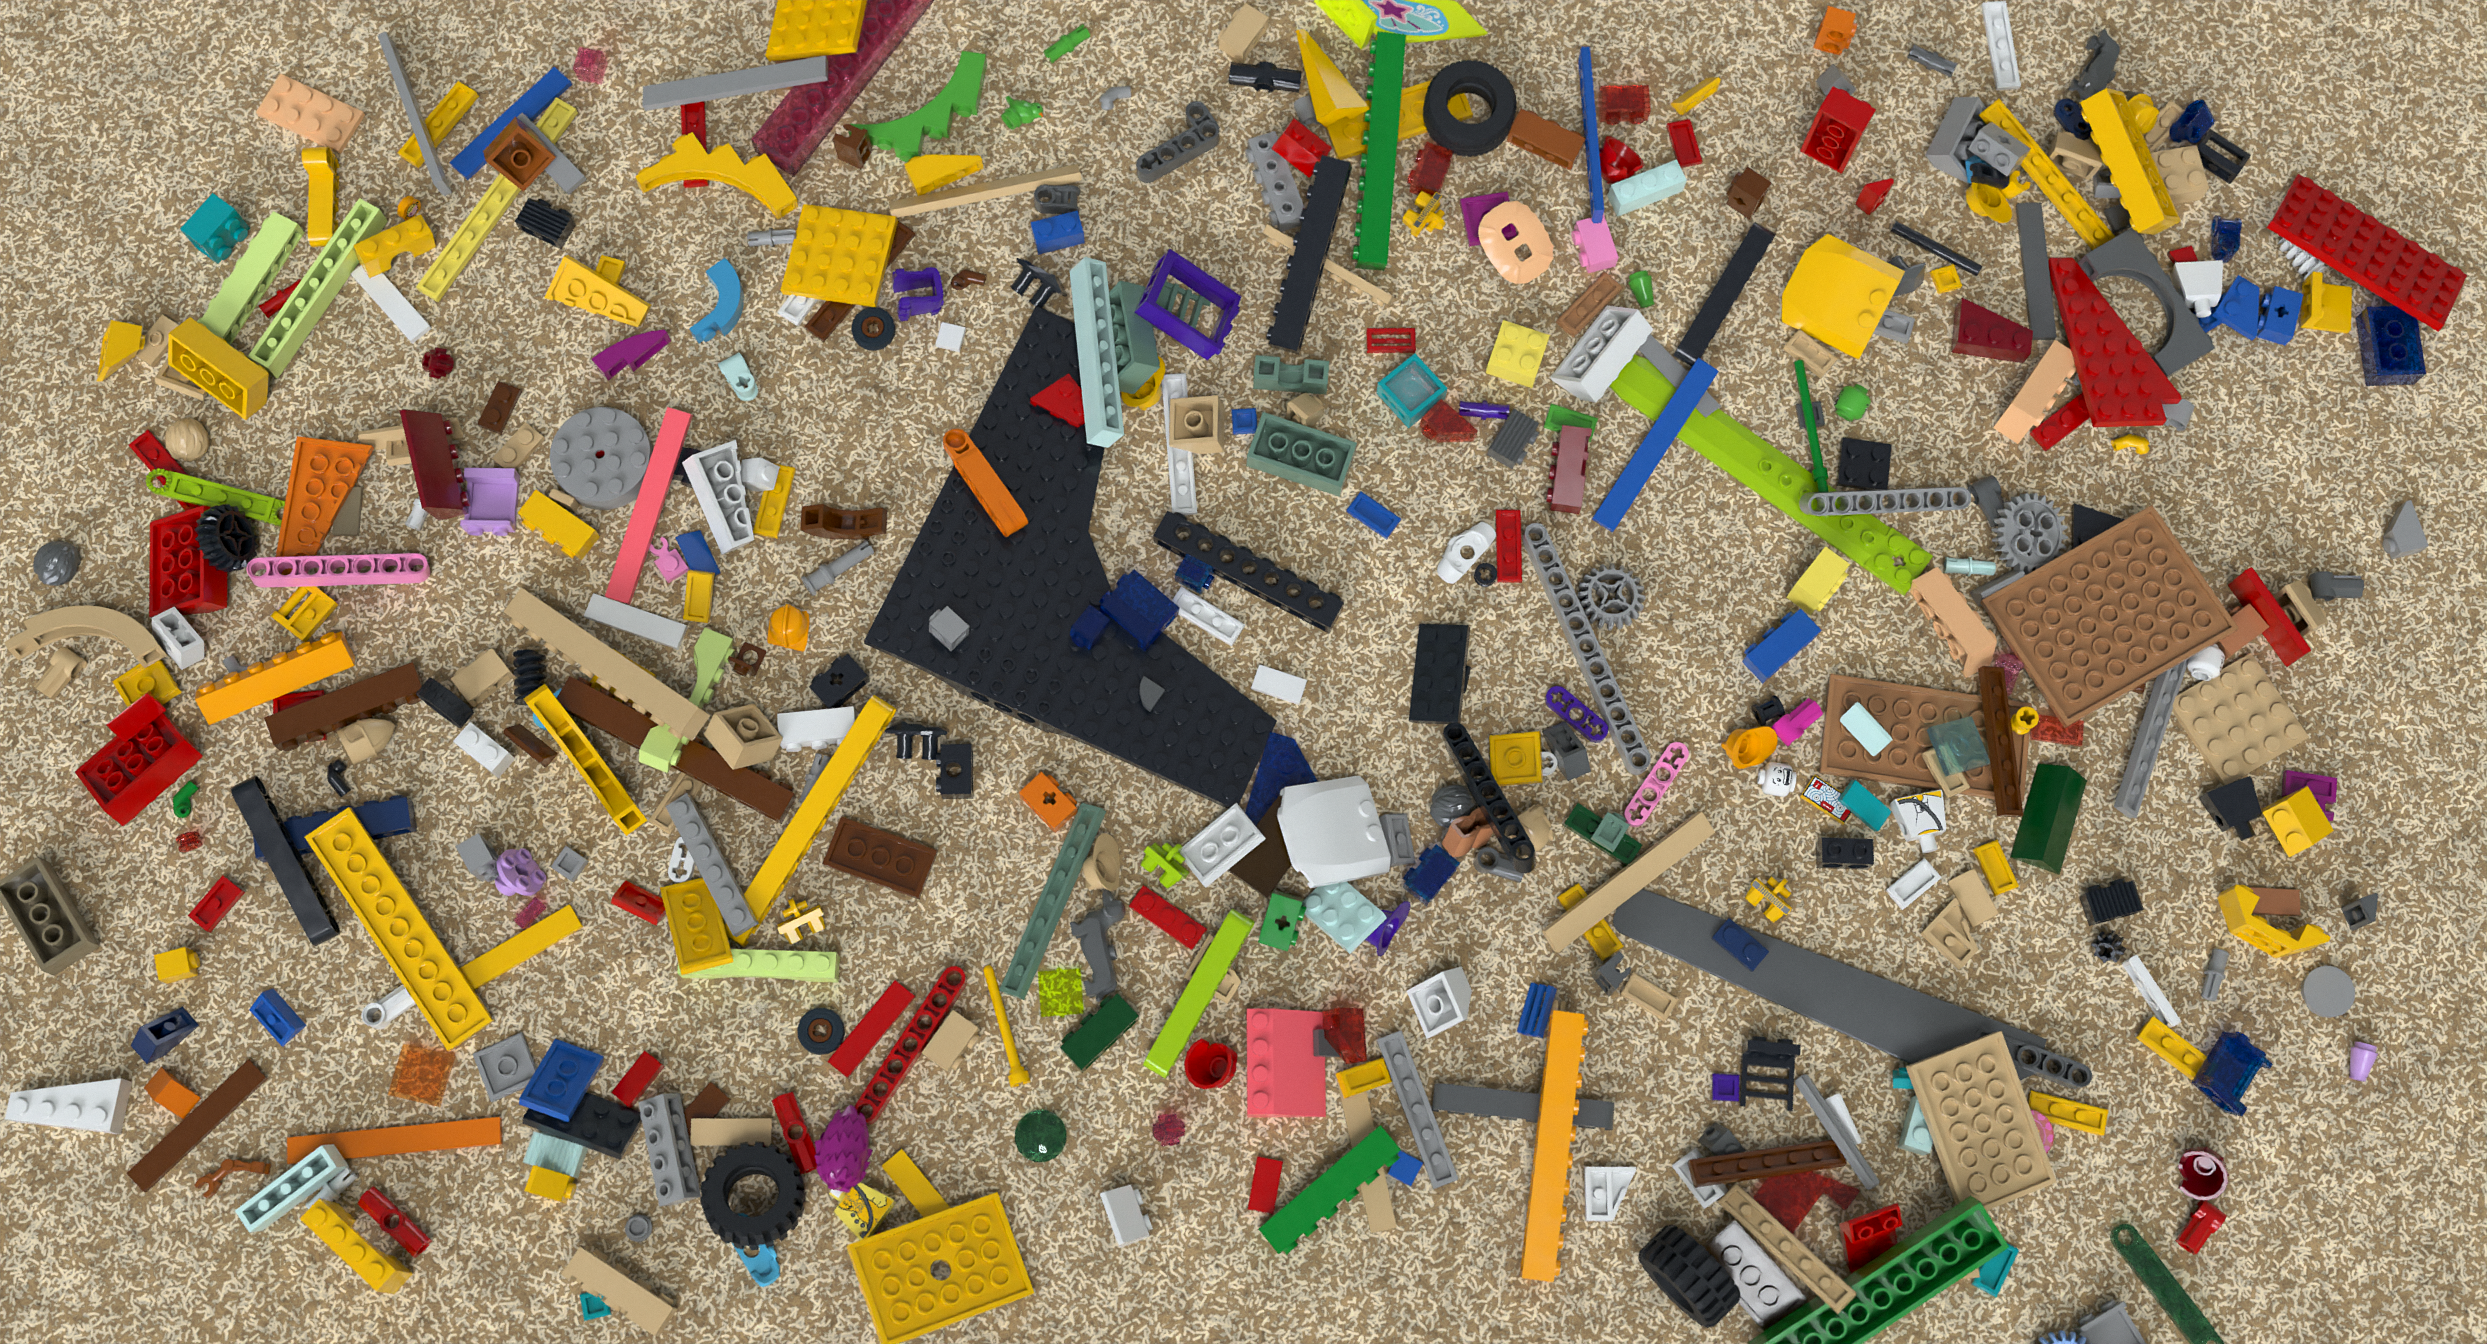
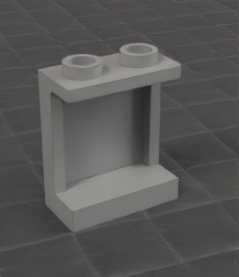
M2112 1299L2100 1306L2102 1310L2095 1316L2089 1313L2077 1320L2080 1325L2073 1328L2078 1337L2084 1336L2086 1338L2084 1344H2146L2124 1309L2127 1306L2125 1301L2115 1302Z

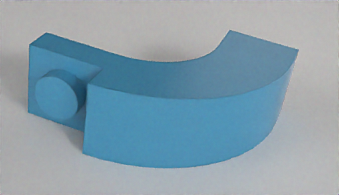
M723 258L705 271L709 281L718 290L719 299L716 307L710 314L689 328L698 344L702 341H710L716 335L717 330L725 337L735 327L743 311V288L735 269L726 258Z

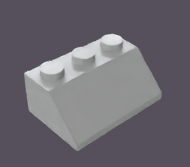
M1979 97L1954 98L1926 153V157L1936 169L1966 183L1968 182L1965 161L1975 155L1968 148L1979 130L1987 125L1979 116L1986 109V106Z

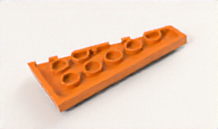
M297 436L276 557L316 556L334 520L373 452L374 447L372 445ZM285 569L281 575H289L293 569Z

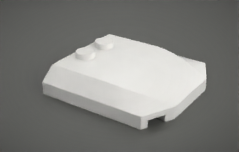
M1360 776L1289 786L1280 791L1282 802L1281 807L1278 808L1277 818L1293 868L1297 872L1301 871L1309 881L1307 885L1310 888L1380 876L1389 872L1390 852L1369 785Z

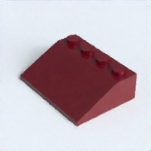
M408 409L399 410L422 509L438 521L469 514L467 507L470 506V499L467 491L463 492L462 482H465L462 468L457 466L456 459L459 458V451L457 445L452 444L451 435L454 434L451 420H447L441 413Z

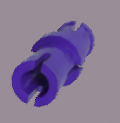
M1460 401L1459 416L1481 417V420H1486V418L1507 420L1509 417V404H1490L1487 401H1482V403Z

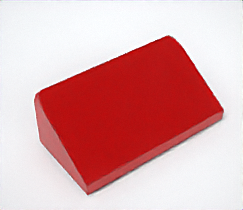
M1889 178L1866 184L1855 205L1870 216L1884 202L1894 184V179Z
M149 690L109 721L106 726L121 740L127 742L167 709Z
M644 1051L611 1093L628 1107L633 1108L665 1066L648 1052Z

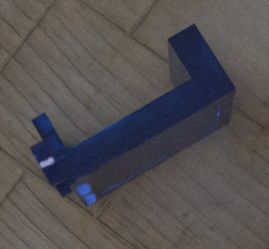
M1134 569L1129 575L1125 573L1116 583L1118 587L1113 592L1107 591L1099 601L1101 603L1099 612L1102 615L1107 613L1132 634L1138 640L1137 645L1146 651L1178 616L1180 607Z
M2223 1031L2191 1083L2225 1113L2243 1117L2247 1107L2240 1101L2258 1070L2261 1067L2271 1069L2273 1064L2266 1058L2267 1055L2264 1051L2254 1047L2249 1042L2250 1039L2245 1034Z

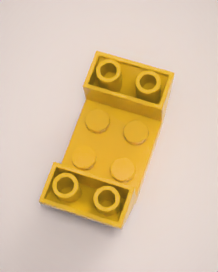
M2236 884L2219 893L2217 897L2229 932L2274 958L2311 950L2329 942L2331 938L2324 933L2321 927L2314 924H2306L2291 932H2287L2268 925V921L2260 916H2252L2251 914L2260 897L2255 895L2253 890L2245 885Z

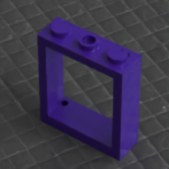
M1169 248L1158 259L1134 313L1208 361L1214 354L1219 355L1226 343L1223 340L1232 330L1233 325L1231 321L1240 311L1238 305L1242 296ZM1168 274L1222 309L1210 338L1156 303Z

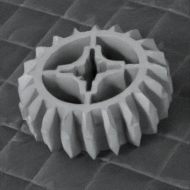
M1612 563L1609 566V570H1607L1606 566L1602 564L1599 567V571L1595 568L1591 569V575L1586 574L1583 578L1584 582L1579 585L1581 592H1578L1577 597L1582 600L1580 604L1582 608H1586L1584 610L1586 616L1592 615L1589 620L1590 624H1593L1595 620L1600 621L1598 624L1599 629L1603 627L1604 623H1607L1609 631L1613 629L1614 623L1619 630L1623 628V622L1630 626L1632 619L1637 620L1639 617L1638 612L1644 608L1641 603L1645 601L1646 597L1640 594L1644 591V586H1636L1640 578L1632 579V570L1628 571L1627 574L1624 573V565H1621L1619 570H1615V565ZM1615 580L1618 582L1614 585H1608L1605 582L1601 583L1600 581ZM1624 587L1630 593L1631 605L1626 602L1627 599L1622 595ZM1592 588L1597 591L1596 594L1601 599L1598 607L1592 599ZM1617 590L1615 599L1613 598V600H1609L1605 604L1608 594L1610 595V593H1614ZM1614 608L1618 611L1622 610L1623 612L1617 614L1606 613L1605 611L1607 609Z

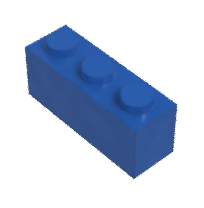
M1799 609L1795 614L1790 611L1780 620L1782 625L1779 628H1770L1762 636L1764 641L1759 645L1753 643L1745 650L1746 656L1742 663L1762 684L1813 641L1822 631L1802 609Z

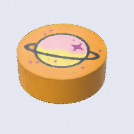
M413 196L404 197L397 207L398 216L404 220L413 218L421 209V202Z

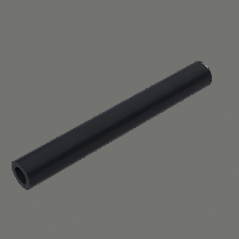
M1898 221L1895 222L1891 229L1892 233L1976 277L1982 268V265Z

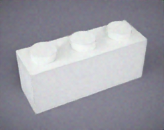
M854 706L777 714L778 733L783 737L780 746L782 749H786L787 752H798L802 750V747L812 746V749L816 750L827 748V744H837L839 747L857 719V712Z

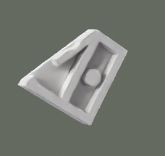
M1584 1167L1585 1221L1614 1220L1619 1205L1636 1172V1167Z

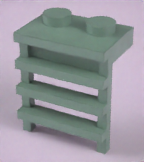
M1166 279L1156 303L1171 313L1177 293L1182 295L1176 317L1183 321L1189 300L1195 301L1188 325L1196 329L1202 305L1210 306L1211 302L1204 299L1201 295L1193 294L1189 289L1180 288V285L1167 282Z

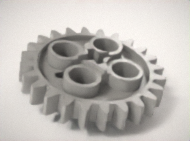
M2037 493L2020 494L2019 496L2011 497V501L2004 502L2005 509H1998L2001 518L1993 519L1998 524V528L1991 529V531L1997 533V537H1994L1992 541L1998 542L1999 545L1994 550L2002 551L1999 559L2007 560L2006 567H2014V571L2022 570L2025 574H2029L2051 562L2054 558L2060 557L2059 549H2066V546L2061 543L2062 540L2068 539V536L2062 534V531L2068 528L2065 525H2061L2065 516L2058 517L2057 514L2060 511V507L2052 508L2054 501H2046L2045 495L2038 496Z

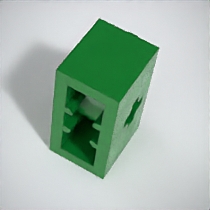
M1274 890L1258 943L1287 952L1290 945L1295 946L1299 931L1295 930L1298 920L1303 921L1307 908L1302 905L1304 898ZM1282 915L1287 916V922H1290L1285 927H1281L1280 921L1277 920L1281 919Z

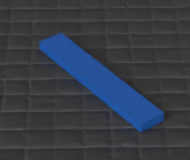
M553 67L449 162L450 165L468 181L487 163L483 151L501 133L504 127L522 112L532 122L552 104L556 97L561 96L572 85L571 81Z

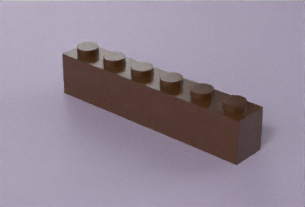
M411 662L264 717L273 745L280 751H292L298 748L299 744L307 740L315 742L324 737L323 734L337 733V730L357 722L358 719L373 718V716L380 713L389 714L395 712L398 706L406 703L408 705L419 703L422 700L416 695V692L422 687L423 681L417 666Z

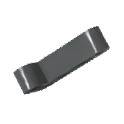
M1193 101L1187 105L1186 124L1189 128L1188 130L1138 158L1136 169L1137 177L1141 182H1154L1218 145L1219 125L1202 102ZM1194 114L1201 115L1200 118H1193L1191 116ZM1205 133L1214 134L1212 137L1204 136ZM1186 144L1193 145V147L1190 149L1184 148L1183 146ZM1167 155L1173 157L1171 160L1163 159Z

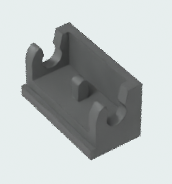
M1620 951L1592 976L1609 997L1631 972V967L1626 968L1623 973H1620V970L1615 968L1624 958Z

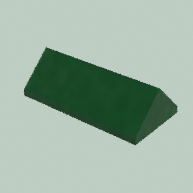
M2037 764L2023 811L2024 816L2021 818L2010 858L2058 875L2060 874L2087 780L2071 766Z

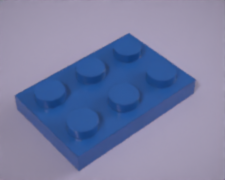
M554 1039L521 1094L519 1105L569 1122L603 1064L604 1056Z

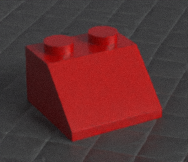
M1293 117L1271 149L1310 178L1316 161L1320 162L1322 155L1327 156L1332 146Z

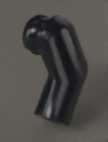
M337 759L334 763H330L327 766V780L341 798L351 789L341 778V773L346 770V766L340 759Z

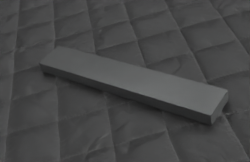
M2017 203L2016 215L2029 329L2033 330L2032 340H2055L2057 335L2042 203Z

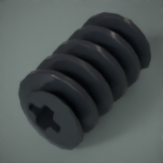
M517 650L513 652V656L516 658L513 661V665L516 667L513 674L517 677L514 680V685L517 687L514 690V695L517 697L514 703L526 706L527 703L524 698L543 685L539 681L547 678V675L539 673V671L546 669V665L539 664V661L545 660L546 656L534 650Z

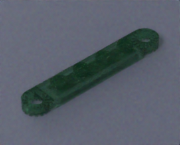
M2130 1224L2115 1226L2110 1233L2112 1245L2189 1344H2207L2208 1341H2213L2216 1344H2225L2224 1340L2220 1338L2214 1327L2146 1240L2141 1237L2137 1229ZM2122 1230L2128 1231L2131 1235V1242L2128 1245H2123L2118 1240L2119 1233Z

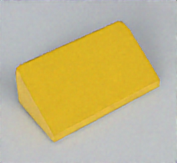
M1719 77L1705 78L1671 102V105L1680 115H1684L1718 90L1721 79Z

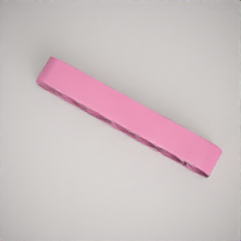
M418 553L260 557L252 559L246 568L254 585L262 588L421 583L428 579L431 572L427 559ZM416 565H423L422 570L417 572L412 571V568ZM365 566L371 567L369 572L360 573L361 568ZM389 566H397L394 572H386ZM345 567L342 573L334 574L336 568ZM319 568L317 573L313 575L307 574L310 569ZM266 569L265 574L262 576H255L258 570ZM293 569L289 575H281L283 570Z

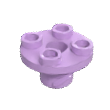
M524 848L506 850L497 859L499 875L495 879V885L499 892L506 896H512L515 893L525 896L534 895L542 888L543 883L546 881L545 873L540 870L539 866L532 859L531 853Z

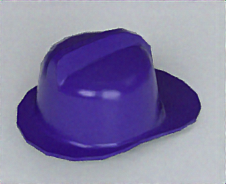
M1402 902L1395 911L1381 910L1387 919L1365 939V941L1377 948L1378 956L1381 957L1385 954L1393 936L1406 920L1411 907L1410 902Z

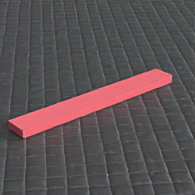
M667 407L605 594L607 598L631 604L693 417L692 414Z

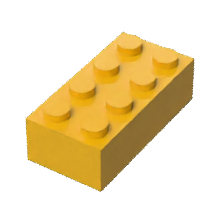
M191 317L169 332L168 365L245 420L267 403L269 373L261 365L252 362L243 352L234 349L222 337L216 336L204 324L198 323Z

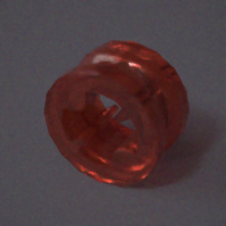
M192 831L177 836L175 840L177 844H180L178 847L179 852L185 853L201 847L203 844L201 840H198L200 837L199 832Z

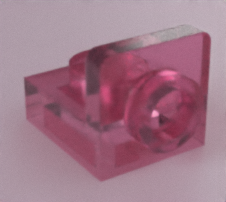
M2001 654L1995 660L1993 667H2004L2007 695L2010 696L2024 664L2014 655Z

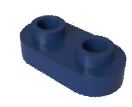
M2067 98L2058 101L2054 107L2053 114L2063 129L2074 134L2075 138L2081 140L2089 139L2093 130L2090 124L2084 120L2081 108L2077 103ZM2064 107L2069 108L2070 111H2066ZM2078 126H2083L2085 130L2079 129Z

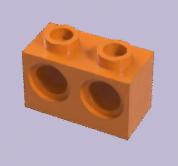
M1828 6L1818 28L1813 48L1841 56L1843 49L1849 48L1851 39L1856 32L1857 23H1853L1856 13Z

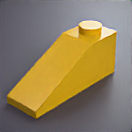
M926 154L921 157H913L904 164L906 174L917 196L925 195L984 169L980 155Z

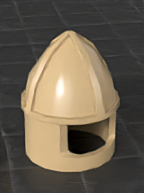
M358 719L357 722L337 730V733L351 761L355 765L374 755L377 756L386 747L393 736L395 724L385 719Z

